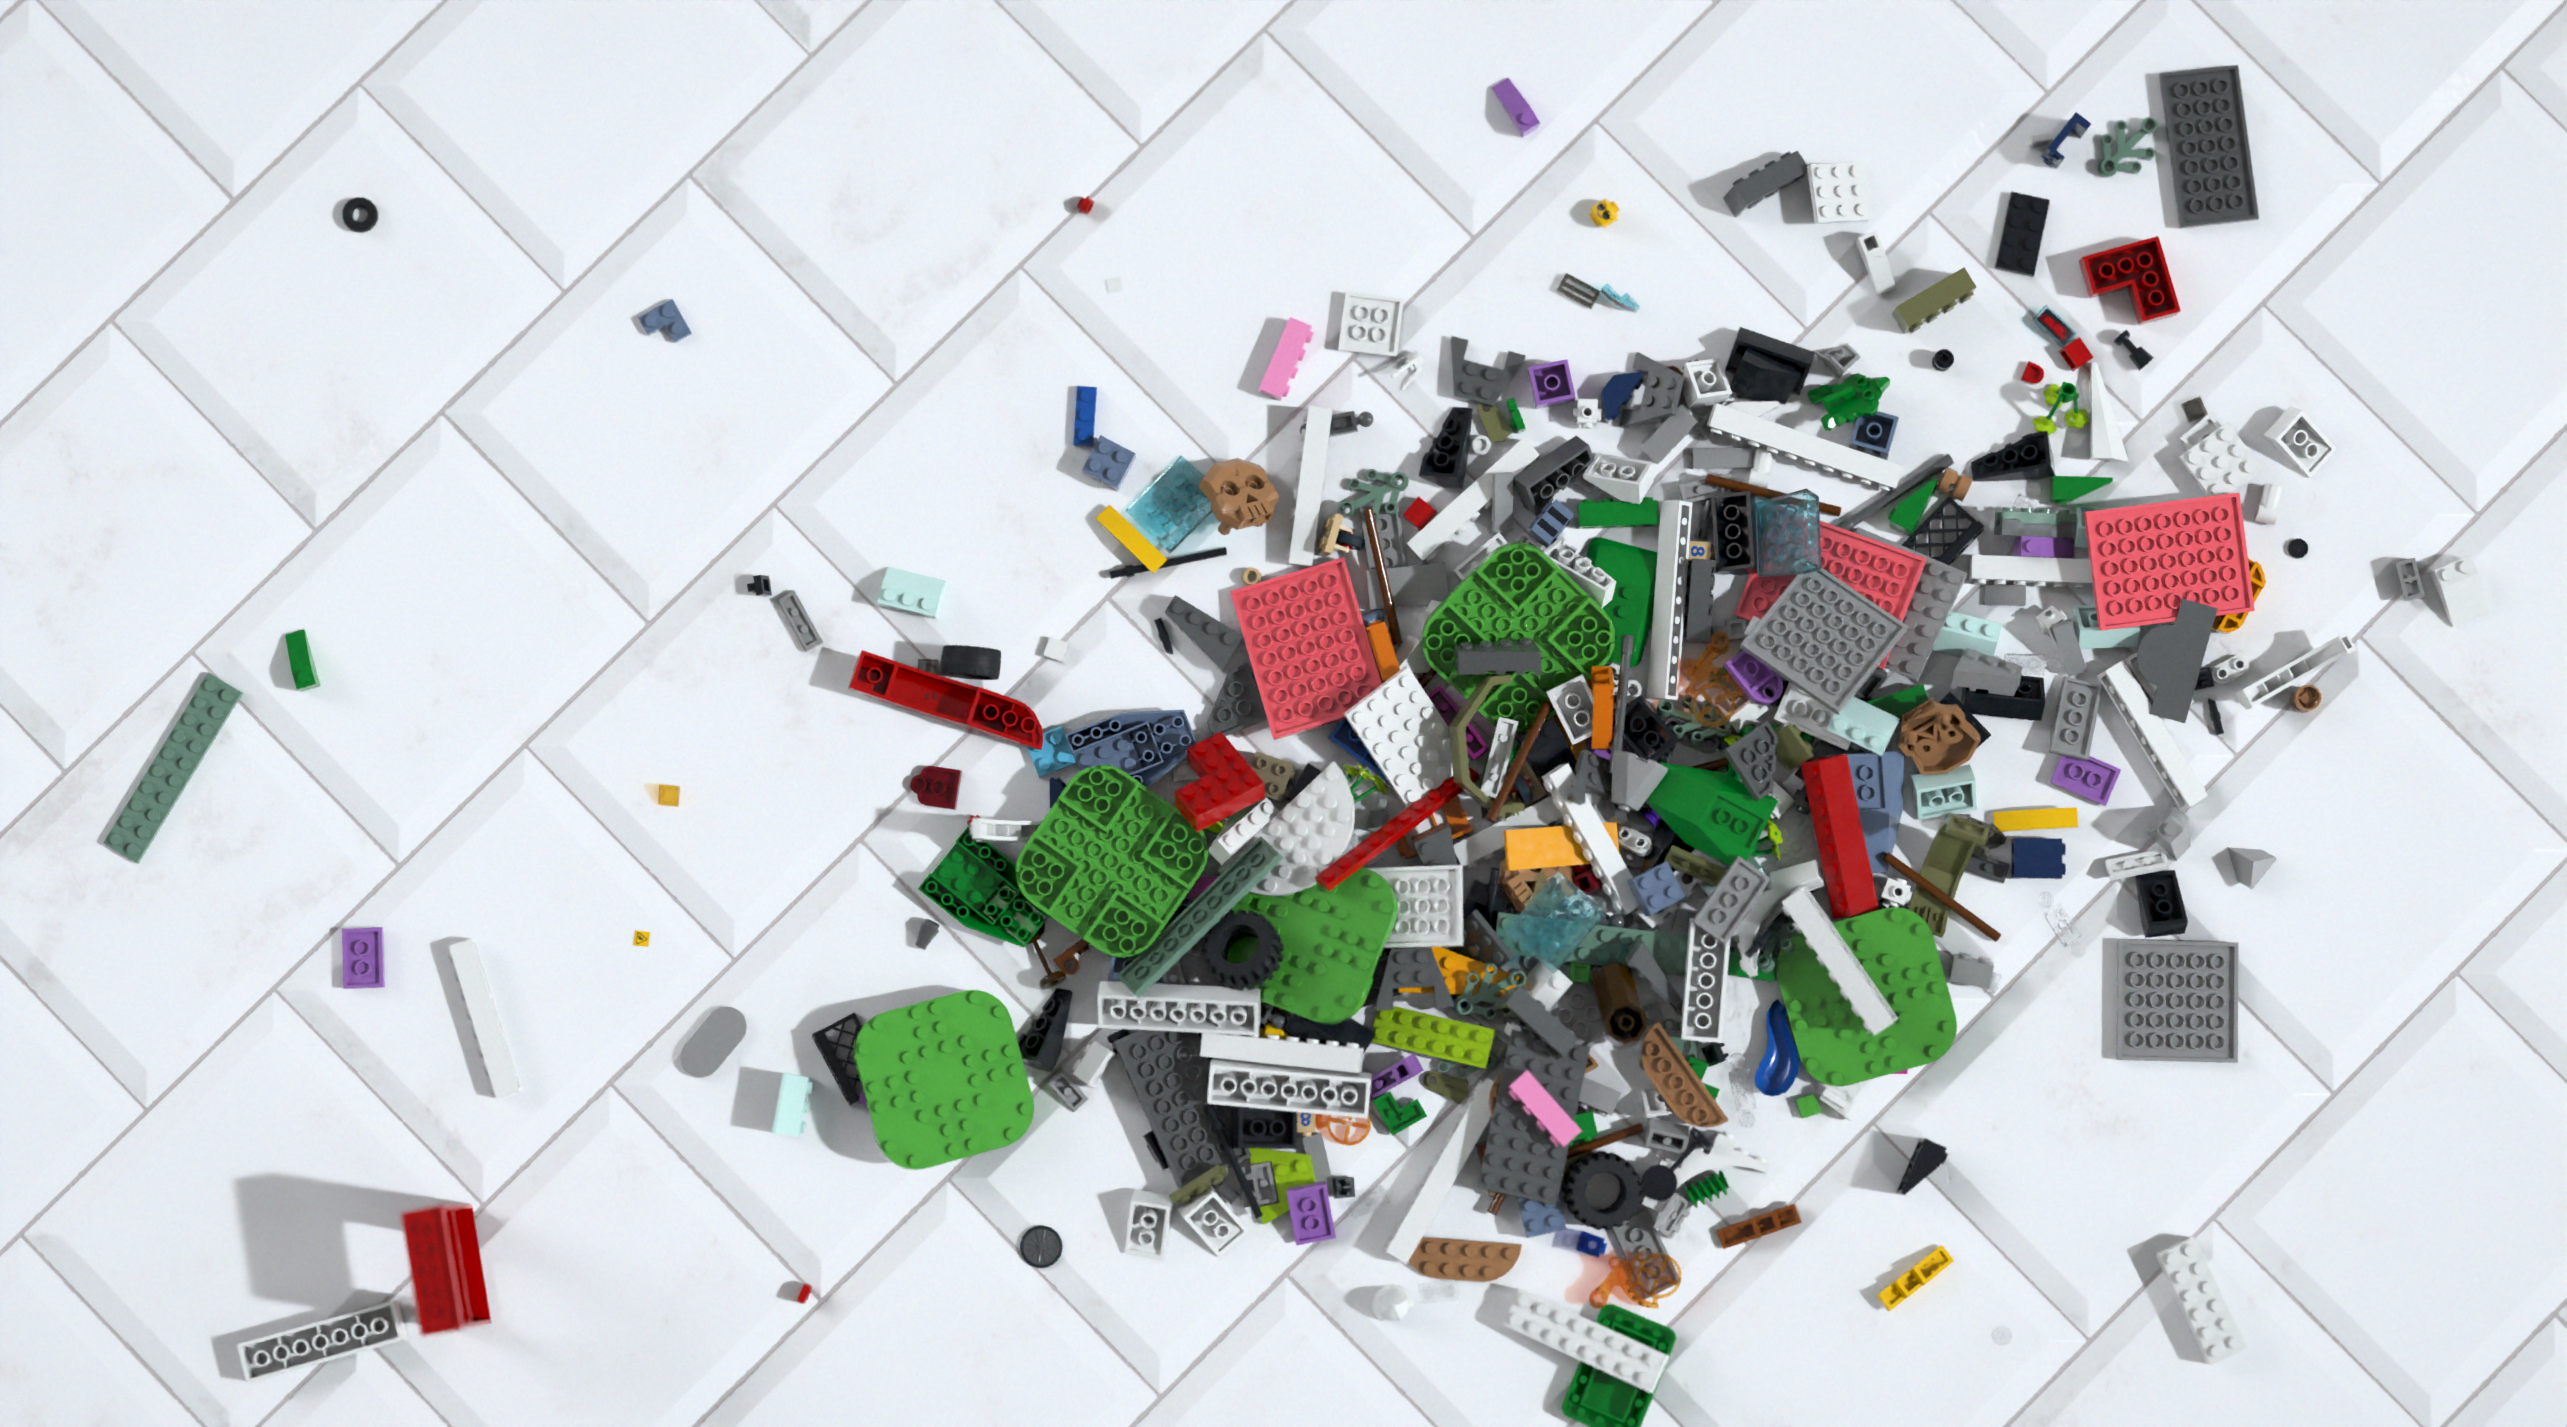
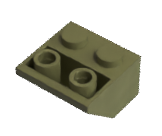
M1781 724L1774 730L1778 736L1775 756L1785 770H1791L1814 756L1811 752L1813 750L1811 745L1806 740H1802L1800 737L1801 732L1795 724Z

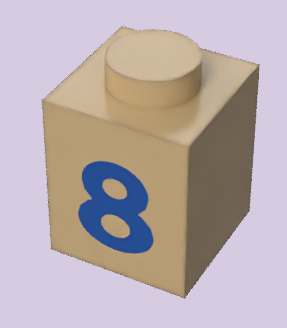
M1690 541L1688 563L1692 559H1714V547H1711V542Z
M1297 1112V1132H1300V1136H1312V1132H1316L1315 1113Z

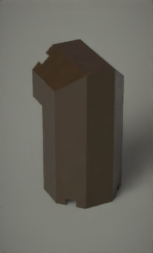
M1622 962L1600 967V972L1590 971L1589 976L1606 1039L1619 1049L1636 1046L1648 1024L1644 1010L1641 1008L1631 968L1626 962L1624 965Z

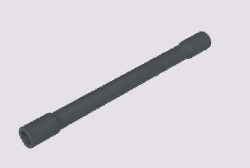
M1946 454L1919 474L1836 526L1848 531L1852 530L1868 517L1935 474L1953 465L1952 457Z
M1622 635L1621 660L1609 774H1612L1614 750L1622 751L1630 660L1634 636Z

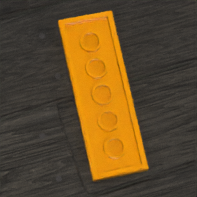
M1617 822L1602 823L1619 852ZM1569 826L1503 831L1507 871L1591 864L1584 857V850L1581 845L1574 840V833Z

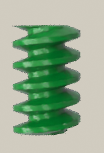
M1719 1170V1177L1715 1173L1711 1174L1712 1180L1707 1176L1704 1177V1183L1698 1179L1697 1187L1693 1183H1689V1189L1684 1186L1688 1198L1695 1208H1698V1201L1705 1205L1706 1197L1712 1202L1713 1194L1719 1199L1720 1191L1727 1195V1188L1729 1186L1721 1170Z

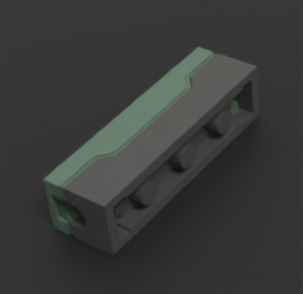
M2002 507V511H1995L1994 535L2076 538L2077 514H2070V510H2058V513H2051V509H2039V513H2035L2033 508H2021V512H2014V508Z

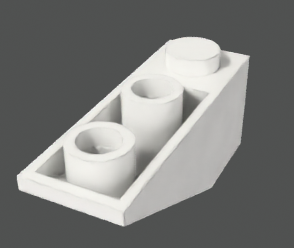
M1875 230L1858 237L1855 243L1877 295L1879 296L1896 289L1886 253L1877 231Z

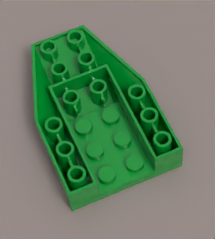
M1660 762L1661 765L1668 768V771L1645 802L1685 844L1728 867L1731 866L1737 856L1747 861L1779 800L1765 795L1755 802L1743 782L1727 774Z
M970 827L964 830L956 840L954 847L918 888L964 926L1023 948L1049 917L1030 903L1022 894L1016 878L1015 863L990 843L977 842L976 839H973V835L970 834Z

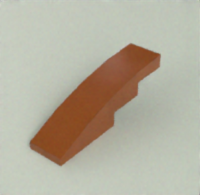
M1796 1203L1716 1231L1722 1248L1726 1249L1802 1223Z

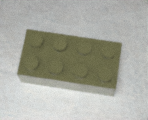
M1964 267L1895 308L1892 315L1903 334L1908 331L1911 334L1920 329L1923 322L1926 321L1929 324L1937 319L1940 312L1943 311L1946 314L1954 309L1957 302L1963 304L1971 299V296L1974 295L1973 291L1977 287Z

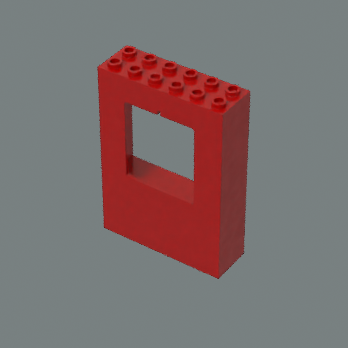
M472 1204L441 1205L401 1213L421 1337L492 1323Z

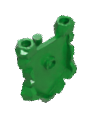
M1856 373L1844 379L1841 384L1836 383L1831 386L1827 384L1821 385L1818 389H1810L1807 395L1811 404L1823 403L1828 414L1824 415L1820 420L1824 430L1831 431L1835 426L1840 427L1845 422L1854 421L1855 418L1876 414L1882 393L1890 385V379L1888 377L1866 378V376Z

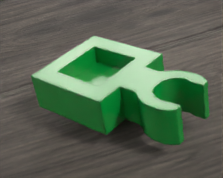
M1514 398L1506 400L1511 414L1509 423L1512 430L1516 429L1517 434L1524 432L1526 427Z

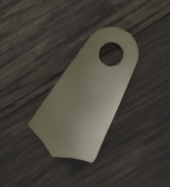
M1478 404L1477 411L1490 442H1505L1513 430L1500 411L1494 405L1493 408L1489 407V411L1485 412L1482 409L1484 405Z
M1434 1071L1426 1073L1423 1078L1426 1088L1458 1104L1469 1095L1468 1080ZM1430 1077L1436 1078L1435 1084L1429 1083Z

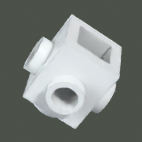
M1598 399L1577 400V408H1573V420H1576V425H1581L1583 429H1591L1592 426H1596L1597 420L1601 421V409H1598Z
M2052 605L2036 617L2039 621L2038 628L2042 634H2048L2056 641L2051 625L2067 620V616L2061 609L2058 611Z
M1887 878L1879 898L1887 900L1886 904L1892 907L1903 906L1911 898L1912 892L1909 891L1911 886L1906 885L1907 881L1896 878L1893 880ZM1895 890H1898L1899 896L1895 894Z

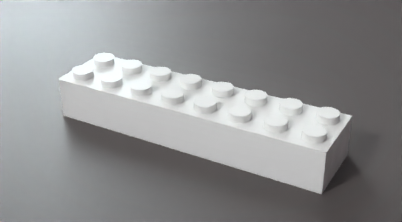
M1805 886L1782 901L1784 905L1782 906L1783 911L1788 917L1792 916L1795 921L1793 925L1799 933L1803 932L1807 938L1805 942L1811 950L1815 949L1818 956L1816 958L1823 967L1826 965L1830 971L1828 975L1831 980L1840 985L1842 988L1840 993L1846 1000L1849 999L1851 1001L1853 1012L1857 1017L1861 1016L1865 1021L1863 1026L1869 1034L1873 1033L1875 1036L1894 1023L1898 1017L1809 889Z
M1100 981L1097 994L1098 1028L1259 1035L1261 1021L1259 988L1252 990L1244 988L1243 991L1236 990L1235 987L1231 989L1217 986L1153 984L1141 997L1137 998L1123 982Z
M1211 1059L1207 1104L1368 1118L1372 1073H1354L1278 1064Z
M1521 1288L1503 1324L1650 1393L1654 1392L1669 1358L1668 1355Z
M398 1300L240 1343L237 1344L246 1383L248 1384L403 1341L408 1338Z

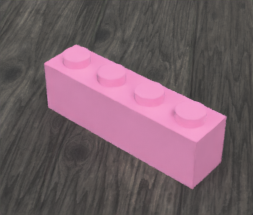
M1292 317L1289 318L1260 385L1259 392L1280 401L1283 396L1287 397L1291 386H1288L1291 378L1295 379L1298 368H1296L1298 360L1302 361L1305 356L1306 350H1304L1306 342L1310 343L1314 332H1311V325Z
M1528 1070L1508 1086L1511 1090L1508 1092L1509 1095L1516 1102L1519 1100L1524 1105L1522 1109L1529 1117L1533 1115L1537 1119L1536 1125L1543 1132L1546 1130L1551 1135L1549 1139L1556 1147L1559 1145L1565 1147L1582 1131Z

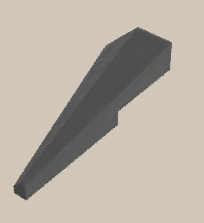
M1639 937L1628 947L1630 954L1624 958L1630 968L1632 967L1638 976L1643 978L1681 1016L1682 999L1641 937Z

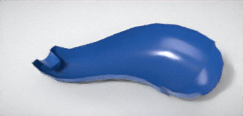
M1779 999L1772 1003L1767 1012V1051L1755 1074L1756 1087L1767 1096L1785 1094L1793 1085L1799 1069L1798 1051L1786 1021L1787 1010Z

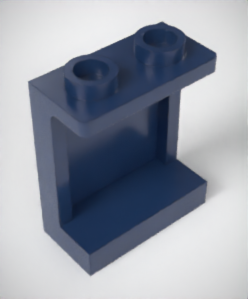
M2075 112L2041 156L2044 159V163L2051 168L2053 166L2058 168L2065 157L2057 151V148L2070 132L2081 138L2091 123Z
M2056 838L2011 839V879H2062V875H2065L2066 872L2065 863H2062V855H2065L2066 852L2065 843H2062V839Z

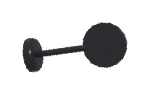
M1694 1126L1690 1130V1134L1696 1141L1670 1168L1658 1164L1648 1168L1642 1175L1641 1184L1643 1191L1652 1200L1662 1201L1673 1195L1677 1188V1178L1674 1170L1699 1144L1706 1150L1713 1148L1714 1145Z

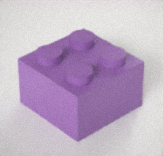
M1567 359L1528 367L1527 372L1536 409L1575 401L1576 397Z

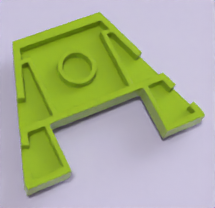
M1249 1149L1252 1156L1250 1157L1251 1165L1272 1162L1279 1203L1260 1207L1263 1214L1261 1216L1262 1225L1290 1211L1286 1188L1316 1183L1310 1154L1272 1149Z

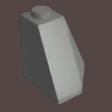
M1614 750L1611 802L1618 805V809L1621 811H1638L1665 776L1668 768L1653 760L1637 757V755L1630 752Z
M2174 804L2147 834L2176 861L2190 847L2189 817Z

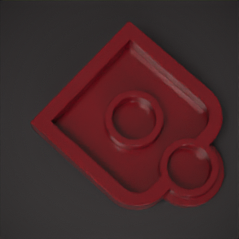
M927 766L921 771V775H916L912 778L910 782L911 790L917 794L919 802L925 806L956 810L962 771Z

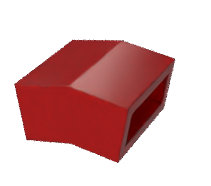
M2080 337L2059 351L2072 372L2094 358Z
M1418 496L1403 514V517L1421 531L1437 511Z

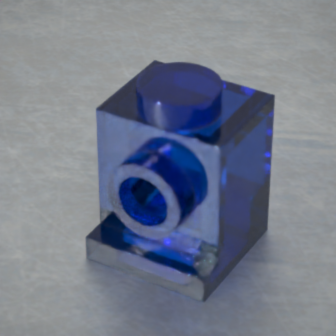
M1581 1231L1575 1250L1599 1258L1600 1254L1604 1255L1607 1243H1604L1605 1238ZM1590 1241L1596 1243L1594 1249L1589 1248L1588 1244Z

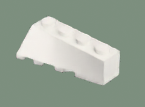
M1562 536L1543 551L1602 608L1612 600L1616 581L1601 568H1595L1591 565L1592 561L1587 557L1583 558L1579 555L1578 549L1574 546H1568L1566 539Z
M1265 797L1230 815L1208 851L1223 865L1280 811Z

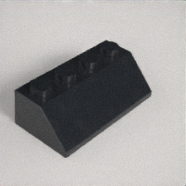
M1740 327L1725 371L1735 374L1748 347L1801 372L1792 391L1793 394L1800 396L1815 352Z
M1751 491L1711 495L1716 573L1733 575L1760 573L1755 496Z
M2021 675L2020 684L2014 696L1988 693V690L1976 689V692L1969 691L1968 687H1962L1961 703L1971 714L2041 721L2045 707L2044 678Z
M1293 1014L1284 1028L1304 1042H1307V1038L1318 1039L1321 1044H1327V1041H1338L1341 1046H1346L1347 1043H1357L1360 1048H1364L1363 1054L1376 1033L1350 1017L1337 1024H1321Z

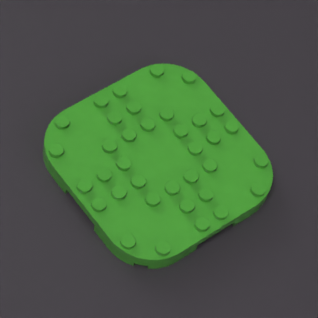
M1514 542L1493 550L1437 606L1423 626L1421 641L1424 655L1430 666L1468 699L1482 677L1494 676L1496 674L1490 671H1486V674H1458L1455 669V645H1460L1462 642L1479 644L1481 641L1486 640L1491 642H1500L1502 639L1519 641L1520 638H1531V640H1534L1541 651V675H1534V671H1524V675H1516V672L1506 671L1504 675H1511L1512 683L1494 685L1477 709L1495 727L1498 717L1518 721L1516 733L1526 734L1543 701L1551 702L1546 691L1583 674L1586 681L1590 680L1592 666H1604L1607 663L1614 649L1615 631L1606 611L1545 552L1528 543ZM1553 704L1544 723L1548 722L1557 713Z
M1093 766L1080 771L1070 780L1039 827L1023 847L1016 864V878L1022 894L1030 903L1093 947L1109 956L1119 958L1131 957L1140 954L1152 945L1203 872L1208 859V844L1203 830L1196 832L1175 806H1172L1143 786L1142 783L1129 774L1113 766Z
M1361 867L1330 891L1316 883L1310 888L1284 896H1265L1249 892L1236 903L1231 912L1233 911L1234 914H1237L1238 910H1245L1248 913L1251 910L1257 914H1262L1279 933L1284 950L1281 953L1284 956L1283 961L1278 962L1280 965L1278 972L1274 971V977L1271 980H1265V984L1261 987L1258 985L1254 986V988L1260 989V1001L1321 1024H1337L1354 1016L1367 998L1374 980L1372 979L1374 970L1385 942L1389 941L1397 919L1398 901L1390 883L1376 872ZM1244 937L1236 941L1229 950L1228 962L1241 964L1250 960L1258 950L1259 939L1256 937Z
M1887 907L1832 923L1898 1017L1894 1023L1875 1036L1873 1033L1869 1034L1863 1026V1023H1865L1861 1016L1857 1017L1851 1008L1853 1004L1849 999L1846 1000L1840 993L1842 988L1837 982L1834 983L1828 975L1830 971L1826 965L1823 967L1816 958L1818 956L1815 949L1811 950L1805 942L1807 938L1803 932L1789 938L1795 947L1790 953H1786L1781 949L1776 966L1777 977L1801 1062L1813 1078L1830 1086L1852 1085L1932 1063L1941 1058L1950 1049L1957 1032L1956 1014L1934 936L1928 924L1918 914L1901 907Z
M966 990L876 1015L865 1023L856 1037L854 1060L864 1090L877 1145L886 1159L900 1168L922 1170L999 1149L1018 1141L1030 1127L1034 1115V1101L1012 1019L1005 1005L992 994L980 990Z

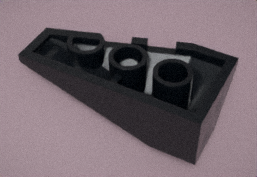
M2048 431L2027 434L2021 437V440L2013 444L2009 443L2005 445V448L1995 453L1991 452L1971 462L1973 482L2036 480L2056 476Z

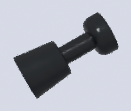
M2126 329L2113 342L2118 346L2123 344L2131 353L2129 358L2140 371L2154 357L2141 346L2137 348L2128 339L2130 333Z

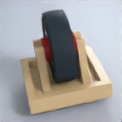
M1336 513L1325 519L1322 530H1325L1323 538L1320 537L1317 544V549H1319L1318 555L1326 557L1332 554L1333 550L1349 553L1351 549L1363 550L1365 540L1354 534L1355 529L1341 525L1343 515Z
M1526 760L1505 803H1524V808L1547 795Z

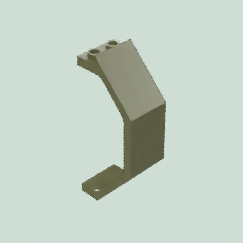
M1511 675L1482 677L1449 725L1454 783L1488 812L1493 801L1470 779L1465 729L1491 688L1497 684L1512 683ZM1504 803L1497 820L1506 821V815H1519V811H1525L1524 803Z
M1949 815L1940 823L1919 874L1954 899L1960 879L1976 844L1985 845L1989 828ZM1915 885L1908 910L1918 914L1928 924L1933 935L1943 938L1950 909L1918 885Z

